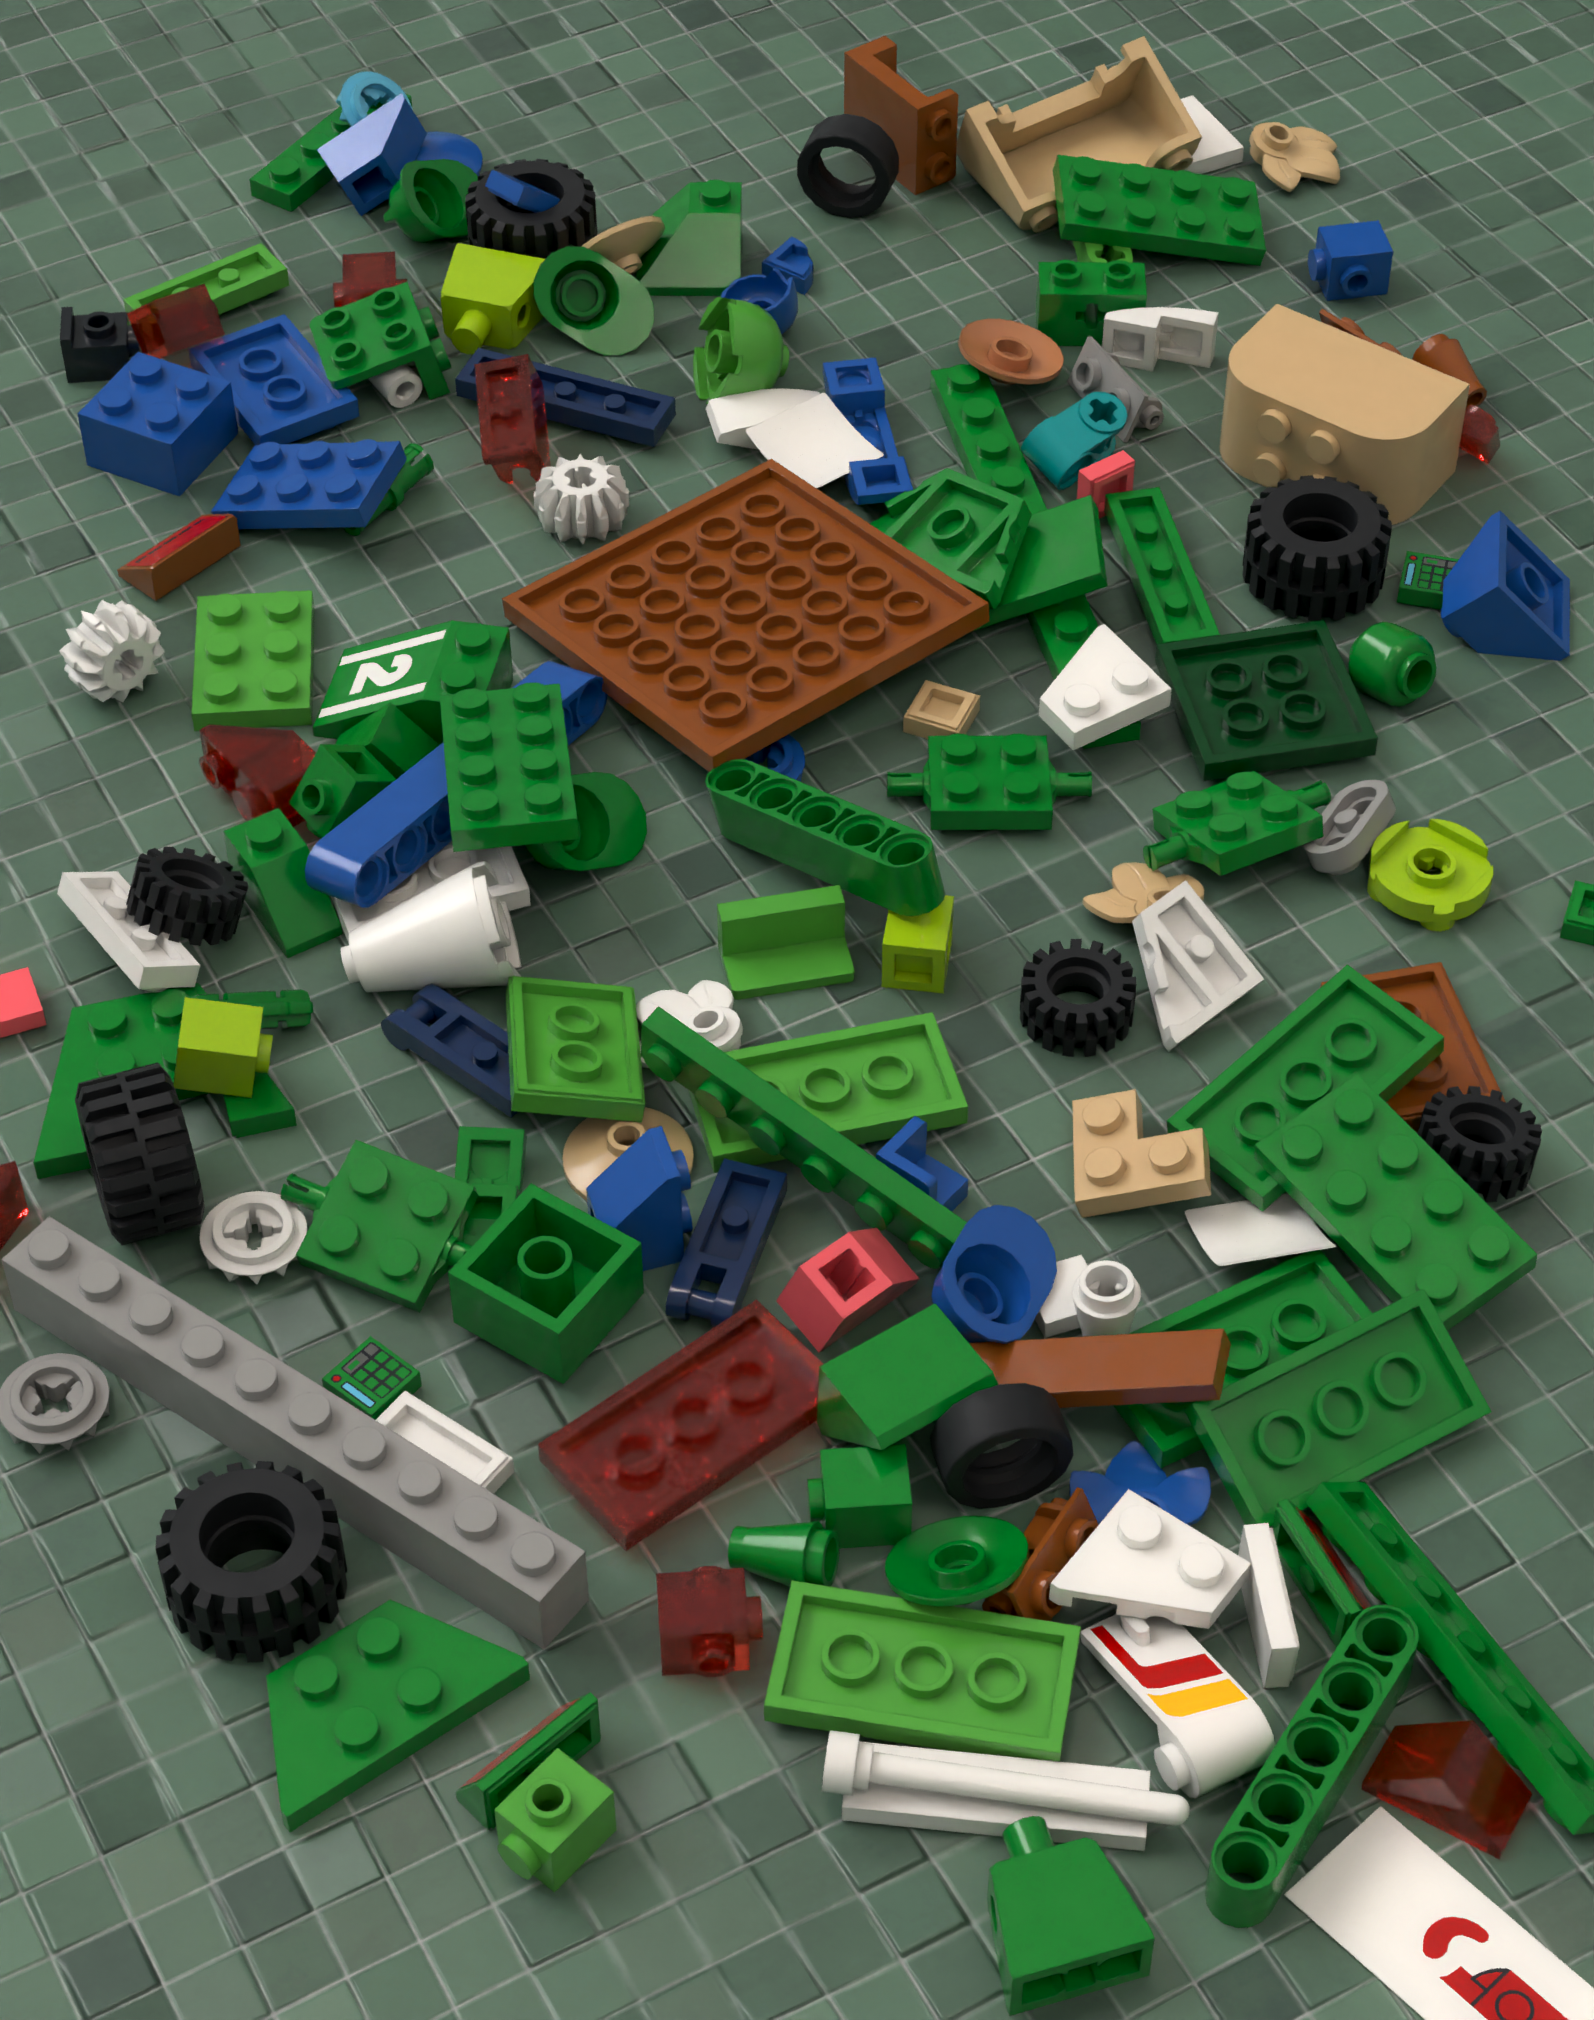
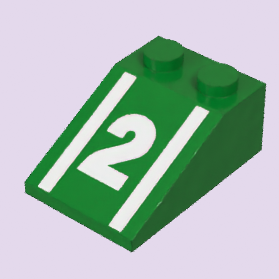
M451 620L344 649L313 725V735L338 739L340 734L391 702L439 745L442 744L443 731L440 695L455 694L470 688L483 691L511 688L513 668L509 627Z

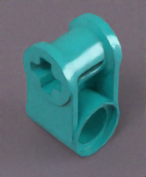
M1106 392L1090 393L1058 415L1051 416L1038 424L1025 438L1021 446V452L1058 490H1065L1078 481L1079 470L1113 454L1116 445L1115 435L1124 428L1128 416L1126 407L1120 399Z

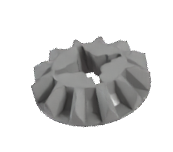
M56 1353L34 1358L15 1369L0 1389L1 1425L7 1429L15 1444L23 1441L31 1443L39 1453L47 1445L60 1444L69 1451L75 1438L83 1434L95 1437L98 1421L102 1417L110 1415V1390L107 1379L97 1365L81 1356ZM39 1396L45 1400L49 1398L54 1402H59L66 1397L69 1412H60L52 1408L44 1413Z

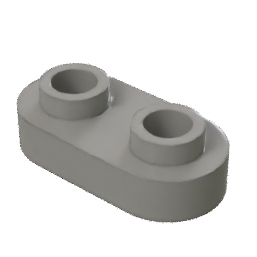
M1364 780L1345 787L1334 796L1321 814L1323 816L1324 837L1303 844L1314 870L1332 875H1342L1359 866L1361 860L1373 846L1376 838L1383 832L1396 812V806L1386 783L1380 780Z

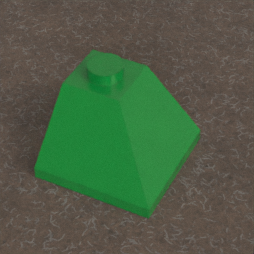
M722 180L689 182L651 215L662 219L665 231L656 244L640 257L643 266L637 271V280L648 290L650 296H721L722 292L735 279L741 278L743 236L742 182H725Z

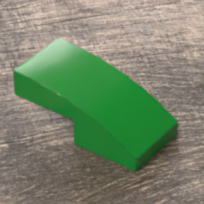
M459 1126L455 1179L475 1186L479 1195L464 1224V1243L473 1246L522 1193L527 1143L525 1129Z

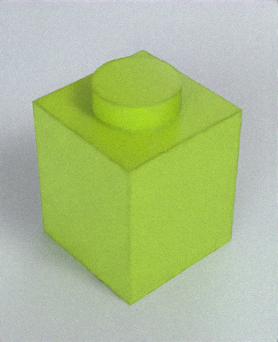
M185 997L177 1049L174 1088L252 1098L255 1072L268 1073L273 1040V1035L260 1033L263 1007Z

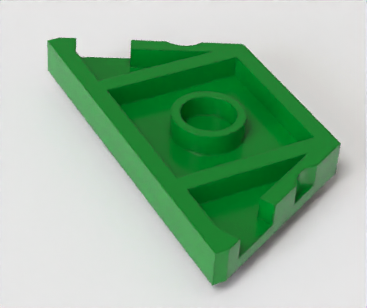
M946 468L924 480L917 488L903 492L885 502L889 513L871 522L872 526L987 601L989 608L994 610L1000 604L1032 516L1023 498Z
M390 1599L268 1674L266 1680L280 1810L284 1826L289 1832H292L529 1681L530 1673L527 1661L521 1655Z

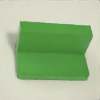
M840 885L717 904L718 948L729 989L735 1000L847 983L854 980V966L845 939V900Z

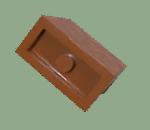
M886 36L844 52V114L865 117L881 126L890 136L899 155V173L896 180L914 195L952 180L956 175L958 94L952 89H947L933 96H925L897 74V44Z

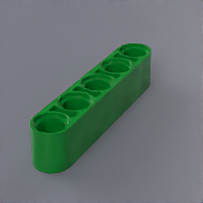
M729 760L712 769L707 774L705 783L720 832L725 838L831 885H840L841 889L900 915L919 916L929 913L944 900L945 889L933 843L926 834L749 760Z
M1373 1605L1363 1609L1355 1617L1215 1841L1210 1858L1205 1897L1206 1904L1212 1915L1223 1924L1235 1928H1250L1262 1923L1271 1913L1405 1692L1411 1676L1419 1633L1412 1617L1402 1609L1390 1605ZM1371 1650H1381L1389 1653L1391 1656H1382ZM1336 1704H1349L1359 1710L1349 1711L1340 1708ZM1302 1759H1315L1321 1761L1326 1766L1314 1767L1304 1763ZM1279 1815L1287 1818L1292 1823L1277 1824L1268 1820L1266 1816ZM1231 1873H1245L1251 1875L1257 1882L1241 1883L1233 1880L1228 1875Z

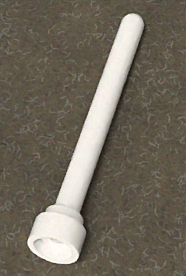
M833 1730L829 1732L822 1792L852 1796L854 1788L868 1790L869 1783L1174 1826L1184 1823L1190 1814L1187 1800L1177 1794L874 1752V1744L860 1742V1734Z

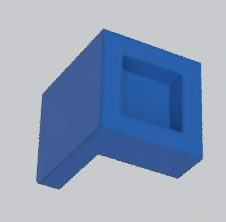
M914 1116L876 1153V1159L947 1209L953 1211L968 1196V1179L926 1154L927 1122Z

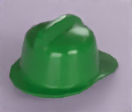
M438 159L408 162L402 168L400 179L395 183L389 194L390 208L384 214L383 219L385 223L397 224L406 236L419 243H428L441 238L468 236L465 195H468L470 184L478 181V175L471 168L455 160Z
M564 247L552 252L540 264L534 278V299L540 313L554 327L589 350L604 356H622L636 350L648 338L654 324V304L648 290L634 276L601 254L586 247Z
M602 772L572 774L579 839L525 845L534 860L549 869L579 872L616 867L633 860L643 848L647 834L646 813L639 796L627 782L617 776Z

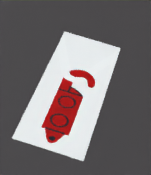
M1381 1806L1284 1894L1425 2020H1594V1988Z

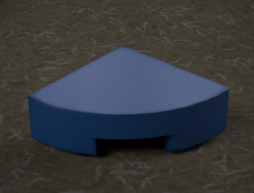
M493 169L485 185L491 193L518 207L536 213L548 210L560 201L559 198L537 187Z
M791 236L762 261V275L767 276L772 269L777 268L787 280L793 277L798 293L805 295L811 288L814 279L813 262L808 255V248L798 239Z

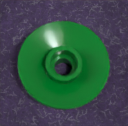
M987 1516L947 1518L920 1527L902 1538L887 1556L885 1573L890 1588L897 1595L908 1601L928 1606L967 1605L992 1596L1012 1584L1020 1576L1025 1564L1029 1560V1547L1023 1532L1007 1521Z

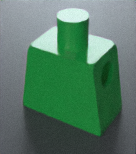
M1039 1816L1025 1817L1010 1824L1002 1834L1010 1858L996 1862L989 1868L987 1894L988 1911L1005 2006L1009 2016L1149 1976L1155 1940L1154 1935L1098 1843L1093 1839L1084 1837L1055 1845L1045 1819Z

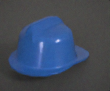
M994 1205L979 1210L965 1224L943 1262V1267L935 1278L931 1297L932 1303H936L968 1343L997 1342L1006 1344L1020 1340L1031 1328L1034 1319L1052 1290L1057 1273L1055 1250L1047 1233L1033 1217L1015 1207Z

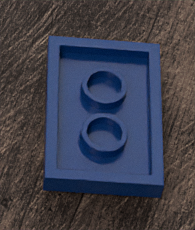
M285 314L188 349L190 364L194 370L231 382L237 423L255 445L266 442L288 444L359 417L358 399L347 387L342 389L331 387L320 355Z
M365 439L349 443L313 441L307 444L266 442L254 445L211 510V513L234 515L237 518L238 529L366 527L407 458L400 441L376 442L371 439Z

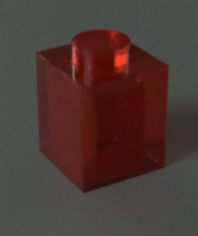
M205 284L156 299L127 313L142 353L159 359H165L188 351L192 347L225 335L219 320L218 309L211 300Z

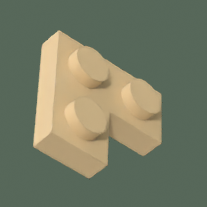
M1136 1089L1072 1101L1075 1204L1081 1218L1211 1195L1209 1145L1203 1128L1143 1138L1142 1104Z

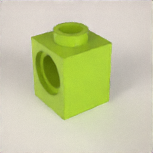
M945 895L944 900L937 908L919 916H905L888 910L882 943L881 987L944 994L953 939L954 896Z

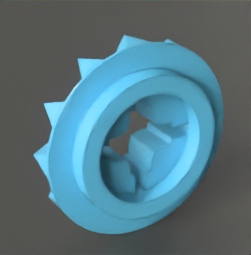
M368 71L356 73L348 78L342 85V90L336 100L342 107L339 120L348 122L351 126L367 117V112L373 105L376 106L379 102L385 105L401 93L411 108L412 106L404 91L394 81L382 74Z

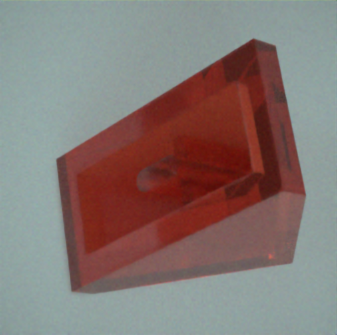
M1474 1720L1395 1725L1363 1780L1361 1790L1497 1859H1500L1532 1798L1531 1791Z

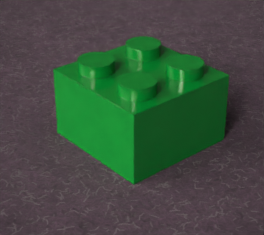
M530 1183L448 1271L453 1321L462 1328L564 1384L644 1294L641 1242Z

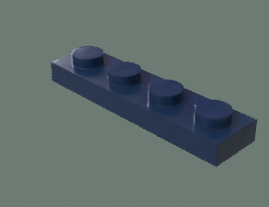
M478 348L455 378L456 394L459 397L655 447L676 415L674 397Z

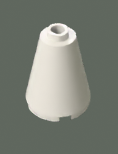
M483 861L473 864L350 931L349 945L341 947V958L350 983L360 981L366 992L421 990L428 984H434L441 989L507 986L508 977H522L516 970V968L522 967L521 958L506 901L500 902L498 897L492 898L488 889L490 886L499 884L490 863Z

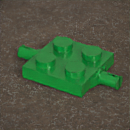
M1017 733L1008 736H969L966 734L928 736V761L923 768V773L887 772V798L923 797L924 803L930 810L931 830H1052L1053 805L1056 801V796H1092L1091 771L1056 772L1055 767L1049 761L1047 735Z
M1251 771L1235 773L1228 777L1227 781L1200 791L1184 792L1178 795L1175 800L1152 808L1154 830L1167 839L1144 846L1143 857L1145 863L1154 871L1181 859L1184 861L1191 860L1204 864L1219 876L1317 840L1324 837L1323 816L1313 809L1326 806L1331 802L1330 790L1325 782L1322 783L1320 780L1315 782V784L1296 791H1285L1259 773Z
M355 1140L337 1176L326 1187L292 1173L286 1179L289 1186L283 1184L281 1190V1199L283 1201H289L314 1211L313 1222L296 1253V1257L301 1265L419 1313L434 1284L472 1247V1245L463 1242L464 1224L479 1197L475 1186L358 1140Z

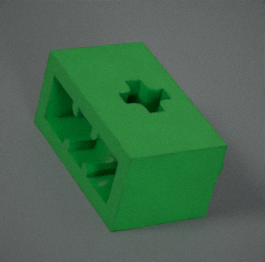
M1072 260L1038 262L1036 329L1050 337L1058 346H1084L1088 336L1093 337L1102 346L1104 318L1107 312L1146 308L1145 263H1129L1123 260L1111 262H1075Z

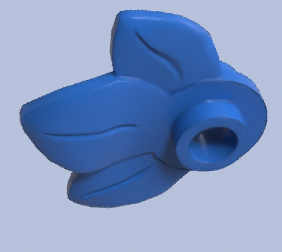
M1136 1440L1130 1441L1112 1459L1105 1475L1089 1471L1071 1472L1069 1485L1070 1497L1077 1487L1083 1488L1098 1525L1128 1489L1189 1526L1196 1524L1203 1518L1208 1509L1211 1496V1480L1205 1467L1188 1468L1167 1477L1166 1473L1162 1468L1160 1469L1148 1451Z

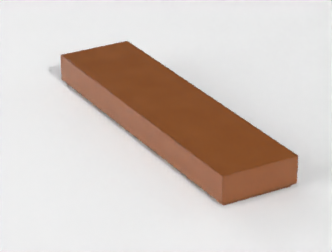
M1224 1328L1015 1340L1006 1344L997 1342L969 1343L993 1371L998 1385L1027 1383L1042 1387L1057 1400L1059 1408L1220 1400L1231 1346Z

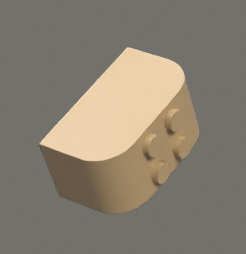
M1276 304L1236 342L1230 351L1219 446L1220 454L1224 462L1234 472L1265 487L1277 488L1279 481L1288 478L1296 481L1300 480V476L1309 475L1324 479L1325 476L1335 477L1337 481L1343 483L1350 481L1360 485V491H1370L1378 497L1377 504L1385 505L1389 512L1388 520L1392 521V525L1398 524L1417 513L1455 472L1470 384Z

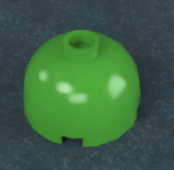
M716 297L708 305L699 325V330L708 331L705 348L695 347L693 355V379L699 399L707 400L710 398L709 400L760 389H773L778 378L783 377L787 371L789 350L786 345H783L781 331L771 314L759 305L742 300Z

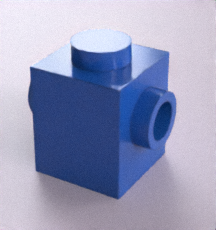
M1379 220L1318 227L1316 248L1310 249L1308 254L1309 274L1312 281H1318L1326 301L1385 295L1388 292L1393 250Z

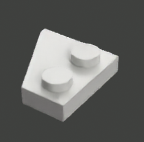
M1103 624L1094 630L1040 697L1039 717L1072 750H1075L1169 707L1172 689L1110 628Z
M1186 880L1142 911L1132 921L1162 1043L1168 1052L1264 980L1263 976Z
M1128 1489L1051 1582L1049 1600L1057 1605L1068 1607L1072 1606L1073 1597L1117 1604L1116 1614L1143 1619L1160 1616L1169 1619L1174 1624L1209 1629L1248 1580L1251 1563Z

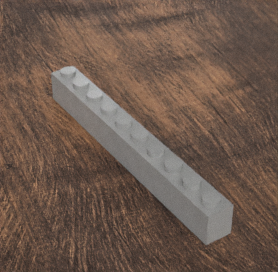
M47 1217L1 1259L13 1306L17 1312L255 1465L257 1461L273 1462L274 1469L277 1472H282L287 1466H291L302 1471L303 1482L315 1479L324 1488L325 1499H332L338 1518L543 1650L546 1649L588 1602L589 1591L584 1550L52 1217Z

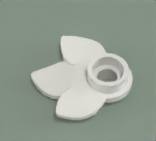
M702 980L688 994L676 990H660L642 998L636 1004L637 1018L641 1025L659 1006L723 1052L737 1050L741 1046L743 1026L739 1015L732 1010L734 997L731 991L719 982ZM641 1057L642 1067L649 1068L644 1058Z

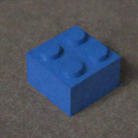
M137 352L78 413L87 466L179 497L238 434L230 381L141 352Z

